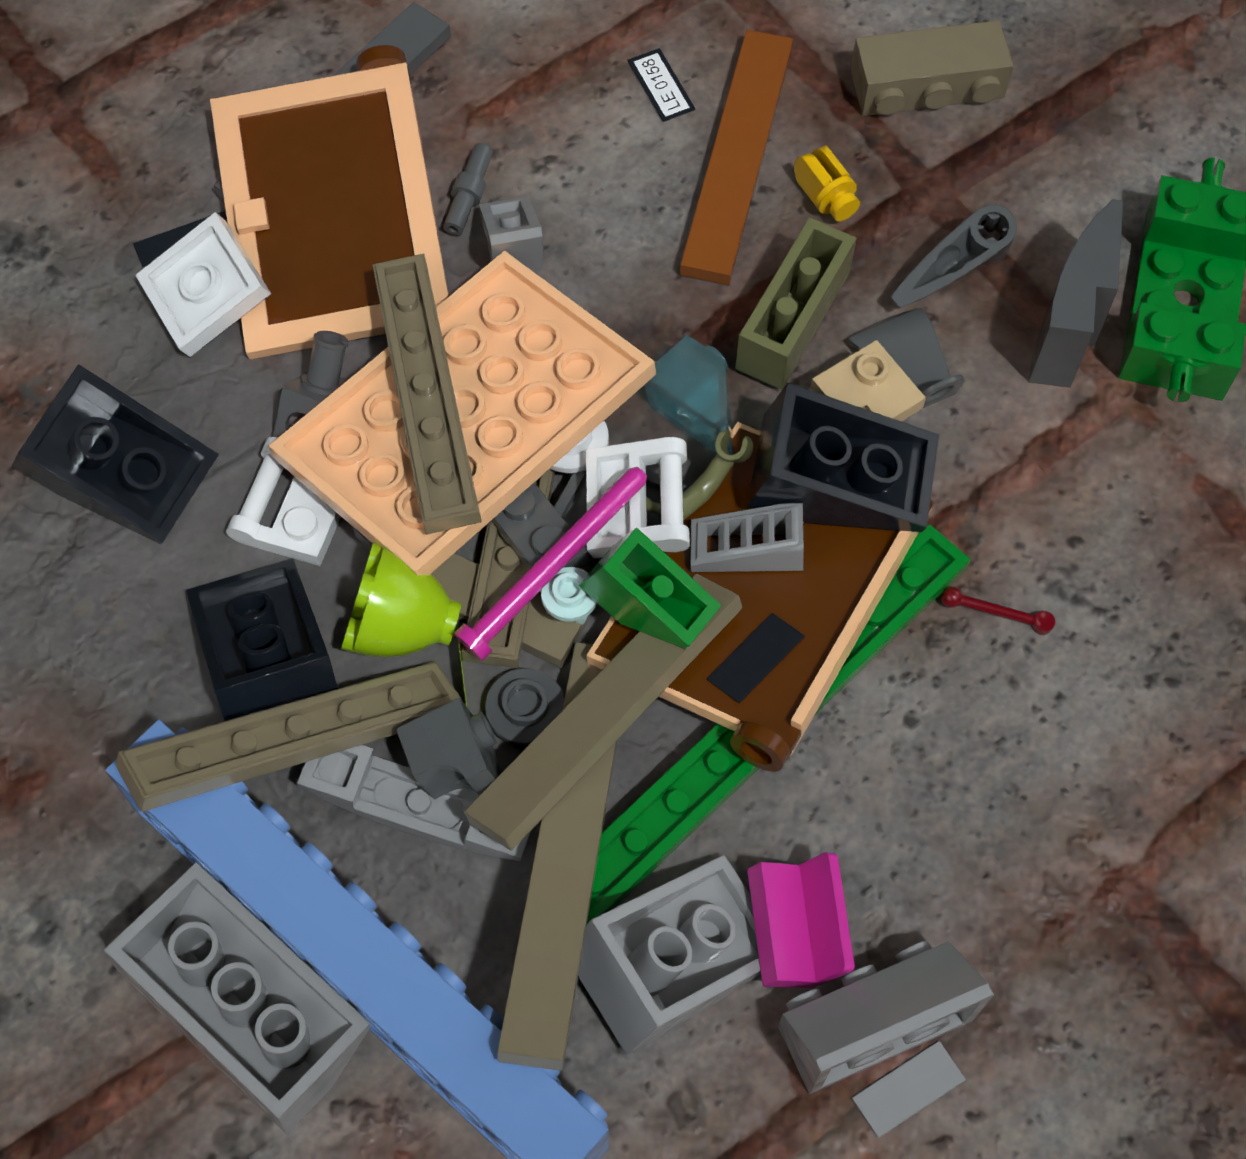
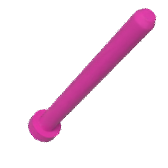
M639 467L628 469L472 628L464 623L454 633L455 637L476 658L483 661L492 652V649L487 644L645 485L647 479L645 472Z

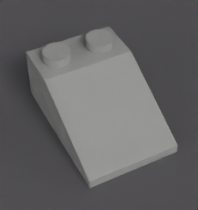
M725 855L592 919L587 924L578 976L626 1055L672 1031L761 974L751 895Z

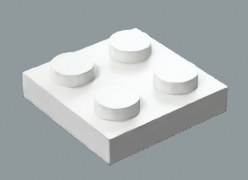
M216 212L136 274L138 281L179 350L189 357L271 294L227 222Z

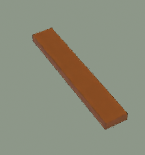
M746 29L681 261V276L730 285L791 57L794 38Z

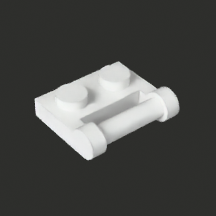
M268 437L261 451V456L264 460L240 514L232 516L226 533L230 538L239 543L321 566L341 516L295 476L273 527L270 528L259 524L284 468L273 458L268 447L278 437Z
M665 437L586 449L587 511L628 469L639 467L646 474V465H660L661 525L647 526L645 483L587 543V551L593 558L603 557L614 544L636 527L664 552H680L689 548V528L683 525L682 464L687 461V444L683 439Z

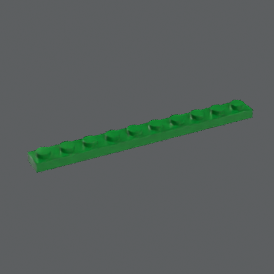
M929 524L923 532H920L915 537L815 715L968 568L971 559L932 525ZM717 724L602 833L587 924L592 919L619 905L760 769L745 761L732 748L730 739L735 731Z

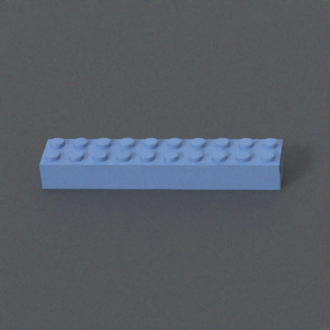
M158 719L128 749L188 731L181 727L174 733ZM116 760L105 770L130 806L190 863L194 865L197 862L371 1024L370 1031L507 1159H602L608 1152L609 1129L604 1121L608 1115L602 1107L580 1089L574 1096L570 1095L561 1086L562 1083L557 1078L560 1073L558 1070L498 1062V1047L504 1018L487 1004L478 1011L464 993L467 989L466 985L453 971L441 962L432 969L427 964L425 957L419 952L422 948L421 944L409 931L396 921L387 928L383 924L382 918L374 911L377 905L369 895L352 881L345 888L342 887L340 880L330 871L334 866L325 855L310 842H307L300 848L299 843L288 832L291 827L284 818L267 803L258 808L255 802L246 794L249 789L243 781L141 812L116 767Z

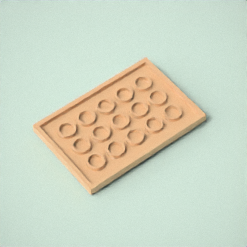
M503 251L436 307L480 510L481 523L426 535L389 347L268 446L273 458L370 542L377 543L382 548L385 546L400 558L417 576L422 574L430 575L656 375L654 360L506 251Z

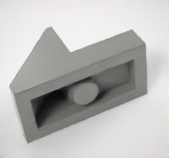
M529 196L479 204L481 221L487 237L491 261L503 251H506L530 270H541L543 268L542 227Z

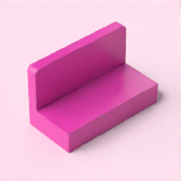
M824 852L800 865L760 862L747 869L763 987L814 988L854 970L855 964L838 855L836 853Z

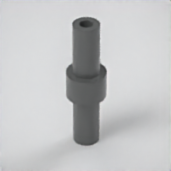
M477 143L474 146L465 171L458 174L452 188L451 195L454 200L443 225L445 231L452 235L458 236L463 233L472 207L480 203L486 183L483 178L493 155L492 148L486 144Z

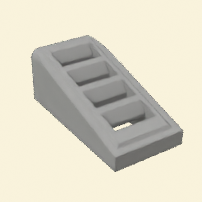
M803 503L778 504L691 519V572L803 571ZM752 535H763V543L752 545ZM774 535H786V540L775 541ZM707 536H718V551L707 553ZM730 536H741V547L730 549Z

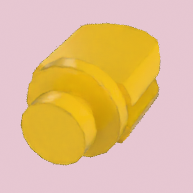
M827 145L813 150L812 154L807 153L796 158L794 162L796 181L819 212L831 214L836 221H844L859 209L860 201L855 196L857 184Z

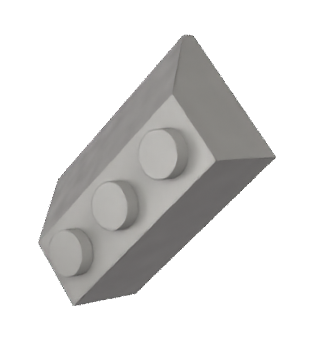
M923 941L898 953L895 956L898 963L877 972L874 965H868L846 975L841 979L844 987L822 996L819 989H813L793 998L786 1003L789 1011L782 1014L778 1028L810 1095L973 1022L994 995L988 982L949 941L934 948H931L928 941Z

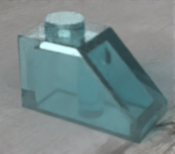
M686 335L655 363L656 375L645 384L649 406L716 454L715 442L718 434L724 430H729L731 438L727 449L729 454L732 455L731 392L727 374V362L723 355L710 345L703 346Z

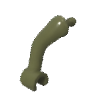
M724 430L718 434L715 442L717 455L701 476L683 492V521L712 497L734 463L745 462L750 458L753 453V443L750 437L745 436L740 451L730 455L727 446L731 438V432ZM646 497V511L661 515V503Z

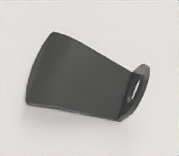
M922 308L909 310L881 320L849 338L850 344L858 350L877 340L926 397L923 408L955 395L965 382L962 375L951 377L935 330L928 315Z

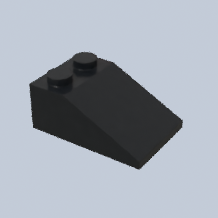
M78 364L19 450L12 467L57 495L162 544L219 454Z
M787 382L763 417L747 506L761 508L778 504L803 503V523L923 532L927 528L939 434Z
M293 558L186 590L224 721L338 689L329 654Z

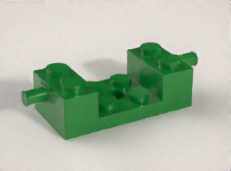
M1208 158L1203 161L1201 182L1161 175L1146 211L1118 379L1168 389L1167 397L1172 401L1175 400L1179 392L1177 402L1188 401L1191 394L1223 401L1241 369L1246 324L1239 323L1238 319L1246 269V192L1222 187L1225 163L1219 158L1215 167V158ZM1177 291L1189 292L1197 298L1199 304L1194 306L1184 305L1177 300L1174 293Z

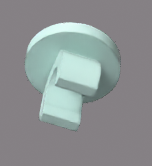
M564 567L541 589L543 606L552 617L565 622L576 621V623L581 625L585 623L588 615L597 604L579 586L589 573L576 567Z

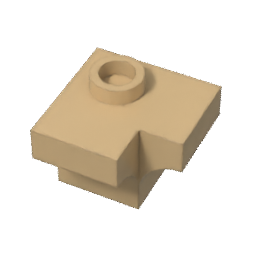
M877 340L812 378L810 387L811 391L901 422L923 409L926 400L922 392Z

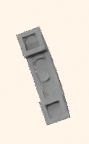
M364 745L305 762L297 782L299 788L370 820L441 844L488 856L521 861L531 833L530 831L510 851L470 824L464 811L479 797L476 791L456 789L434 800L413 777L411 768L374 756V749Z

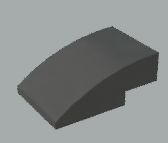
M1112 199L1092 219L1071 250L1038 334L1032 356L1029 383L1071 388L1087 347L1095 345L1118 291L1123 200Z

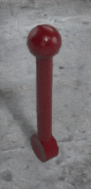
M952 586L947 587L941 593V601L948 608H955L961 605L1031 625L1033 631L1039 635L1049 634L1055 626V618L1048 611H1040L1035 615L963 595L960 589Z

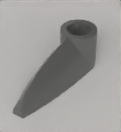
M986 205L963 221L912 270L891 296L895 307L900 309L936 293L983 264L990 265L1002 261L1009 253L1017 231L1016 219L1012 212L1000 205ZM983 229L989 233L996 230L1000 234L998 241L993 237L987 240L981 236Z

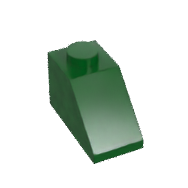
M637 527L614 544L579 585L620 624L683 649L691 645L722 606Z

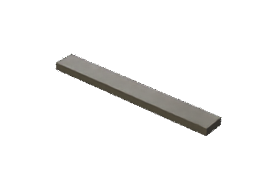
M575 642L563 710L602 671L587 662L586 655L593 644ZM617 741L542 818L499 1041L498 1062L563 1071Z

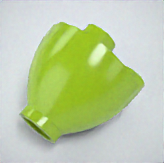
M373 542L341 650L369 657L388 658L418 652L436 643L449 646L462 603L451 600L432 573L430 575L422 574L417 576L400 558L385 546L382 548Z

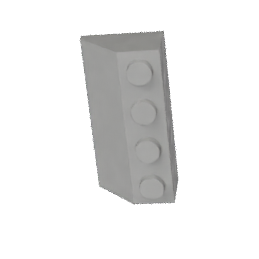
M197 862L104 949L116 970L286 1135L331 1090L371 1028V1024Z

